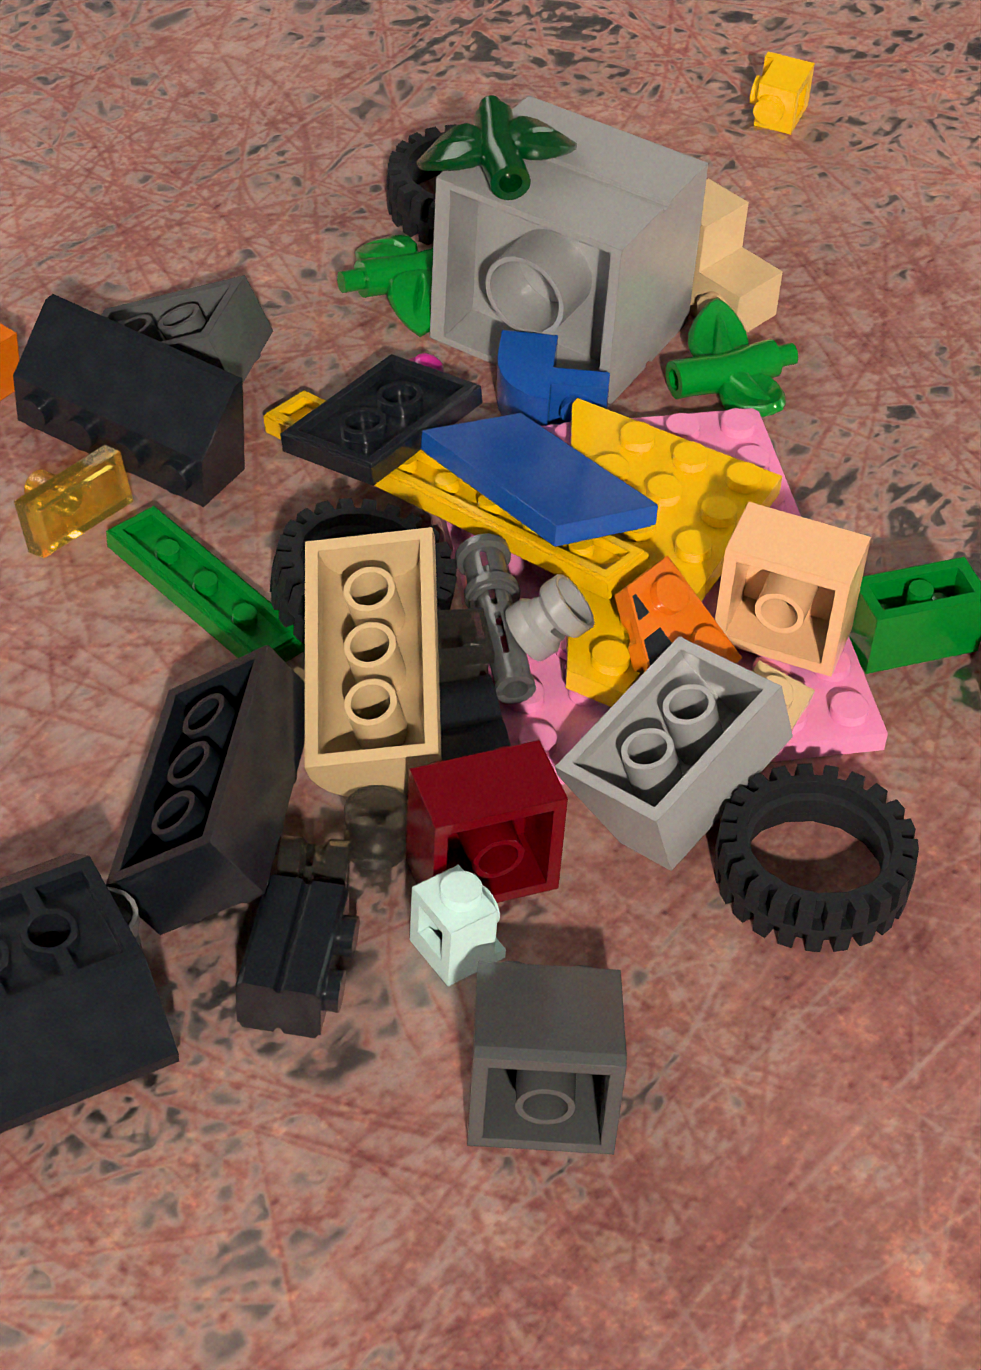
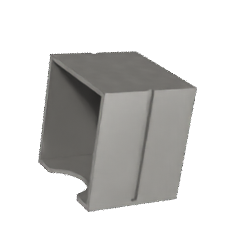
M528 95L512 109L514 118L528 116L547 123L575 141L577 148L567 155L547 160L523 159L530 175L531 184L523 196L514 200H503L493 194L482 166L457 171H443L436 177L430 338L497 366L502 330L558 335L557 368L610 373L609 408L646 368V363L648 361L651 362L688 322L708 163Z

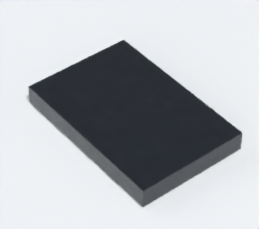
M391 354L280 434L282 450L374 486L421 450L422 430L454 425L481 405V386Z

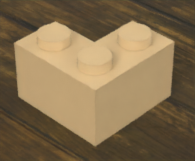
M708 178L706 179L689 313L696 317L710 300L719 297L735 311L746 331L749 332L776 315L783 271L742 247L749 202Z

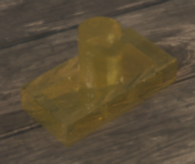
M104 445L57 475L43 469L34 471L26 480L25 494L14 500V505L28 552L44 559L132 503L133 498L120 451Z

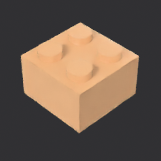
M748 502L725 549L715 621L737 649L832 677L852 630L871 537Z

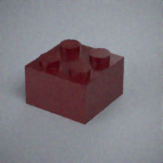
M540 740L513 746H503L491 751L450 760L435 761L427 765L409 768L406 861L416 885L460 865L464 871L475 874L481 880L482 885L491 892L496 903L559 888L568 797Z

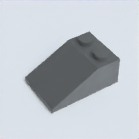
M245 275L106 308L101 316L241 377L243 382L254 363L260 358L261 351L273 332Z

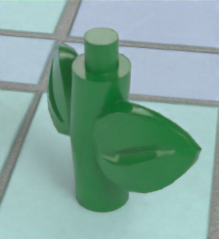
M391 235L360 246L355 251L357 261L354 264V269L340 271L337 274V283L341 293L358 291L363 298L387 295L395 314L410 331L419 337L430 332L433 248L418 252L417 243L410 236Z
M719 297L710 300L696 316L688 333V348L693 357L672 360L666 365V382L671 395L675 399L719 393L725 410L752 408L759 411L761 417L770 416L782 411L786 405V396L779 384L772 378L780 376L782 367L797 364L798 351L794 343L777 345L773 339L749 345L747 331L735 311Z

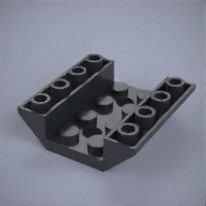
M67 853L0 878V1133L179 1062V1053L145 955L90 855ZM56 931L62 935L69 936L62 944L50 948L39 947L32 943L35 938L46 932Z

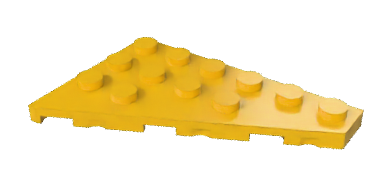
M577 398L572 404L570 421L571 447L658 504L655 525L613 534L612 536L648 552L649 568L666 556H669L702 602L722 574L725 549L748 502L770 508L780 494L782 476L760 468L753 463L744 462L705 447L700 443L689 441L655 428L645 422L634 420ZM577 586L591 608L595 624L593 628L578 638L566 636L565 688L612 707L644 672H634L628 650L629 634L621 623L615 596L606 600Z

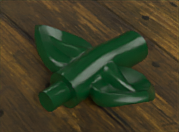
M489 95L484 97L479 103V108L474 115L475 125L464 123L449 129L429 147L416 163L419 169L425 171H457L482 166L493 194L503 200H514L523 196L531 184L530 175L523 159L547 160L564 156L576 150L577 143L536 118L528 116L514 118L509 105L502 102L497 96Z

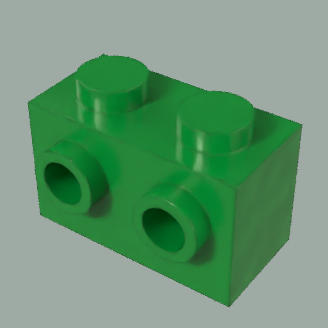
M965 557L863 576L849 637L865 674L978 651L981 641V581Z

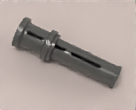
M489 533L478 534L461 543L455 554L456 565L460 573L466 576L467 586L464 589L465 603L469 611L479 617L484 646L494 678L498 700L507 704L521 703L533 696L536 691V685L531 675L527 653L516 642L509 630L505 617L506 609L519 601L520 587L516 578L509 573L508 564L511 560V552L506 540L499 535ZM481 552L486 553L488 565L482 566ZM494 589L495 598L493 599L489 595V590ZM501 617L502 623L497 625L496 618ZM500 636L506 637L508 653L503 652Z

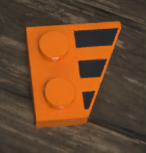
M669 556L654 564L615 594L621 623L629 634L628 650L634 672H645L678 636L735 664L742 659V656Z

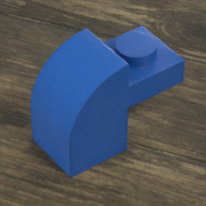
M502 330L497 361V406L502 416L522 413L540 426L549 425V423H567L571 421L572 404L577 398L608 409L610 373L557 368L558 335Z

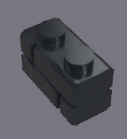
M275 874L270 876L265 894L261 896L235 986L236 1019L242 1027L274 1032L276 1028H280L284 1034L316 1038L318 1035H321L326 1012H340L345 990L346 971L339 970L338 965L341 956L353 958L360 925L359 916L349 915V890L344 885L312 881L311 884H306L301 878Z

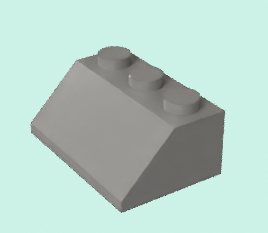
M678 636L555 766L556 773L621 844L672 871L723 815L727 802L731 803L733 793L740 786L747 788L750 778L761 773L793 737L782 686Z

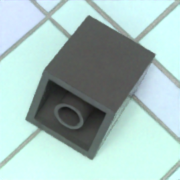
M478 961L467 1146L614 1155L627 1068L621 970L599 969L586 965L566 967L524 964L517 961Z

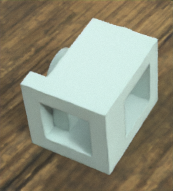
M457 865L412 887L410 941L447 986L476 973L478 961L498 962L505 958L506 948L496 938L497 923L500 920L498 905L491 892L482 885L481 880L475 874L464 871L460 865Z

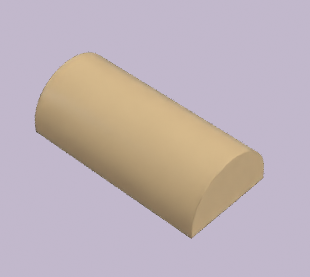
M428 527L306 541L305 770L309 778L316 785L331 793L345 797L386 799L407 795L409 768L442 760L436 549L433 528Z

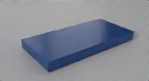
M522 413L422 430V451L554 547L651 527V525L656 524L658 504Z

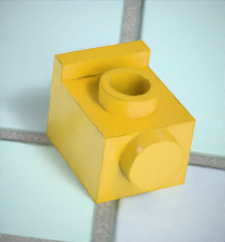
M767 52L764 59L762 76H756L750 94V104L755 105L753 109L755 116L754 126L789 135L792 134L808 106L815 63Z

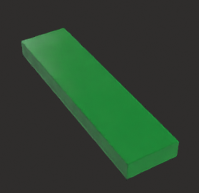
M152 506L106 531L107 547L237 658L266 645H269L285 662L305 651V642L302 643L293 635L294 624L285 628L278 619L279 610H274L269 600L157 507Z

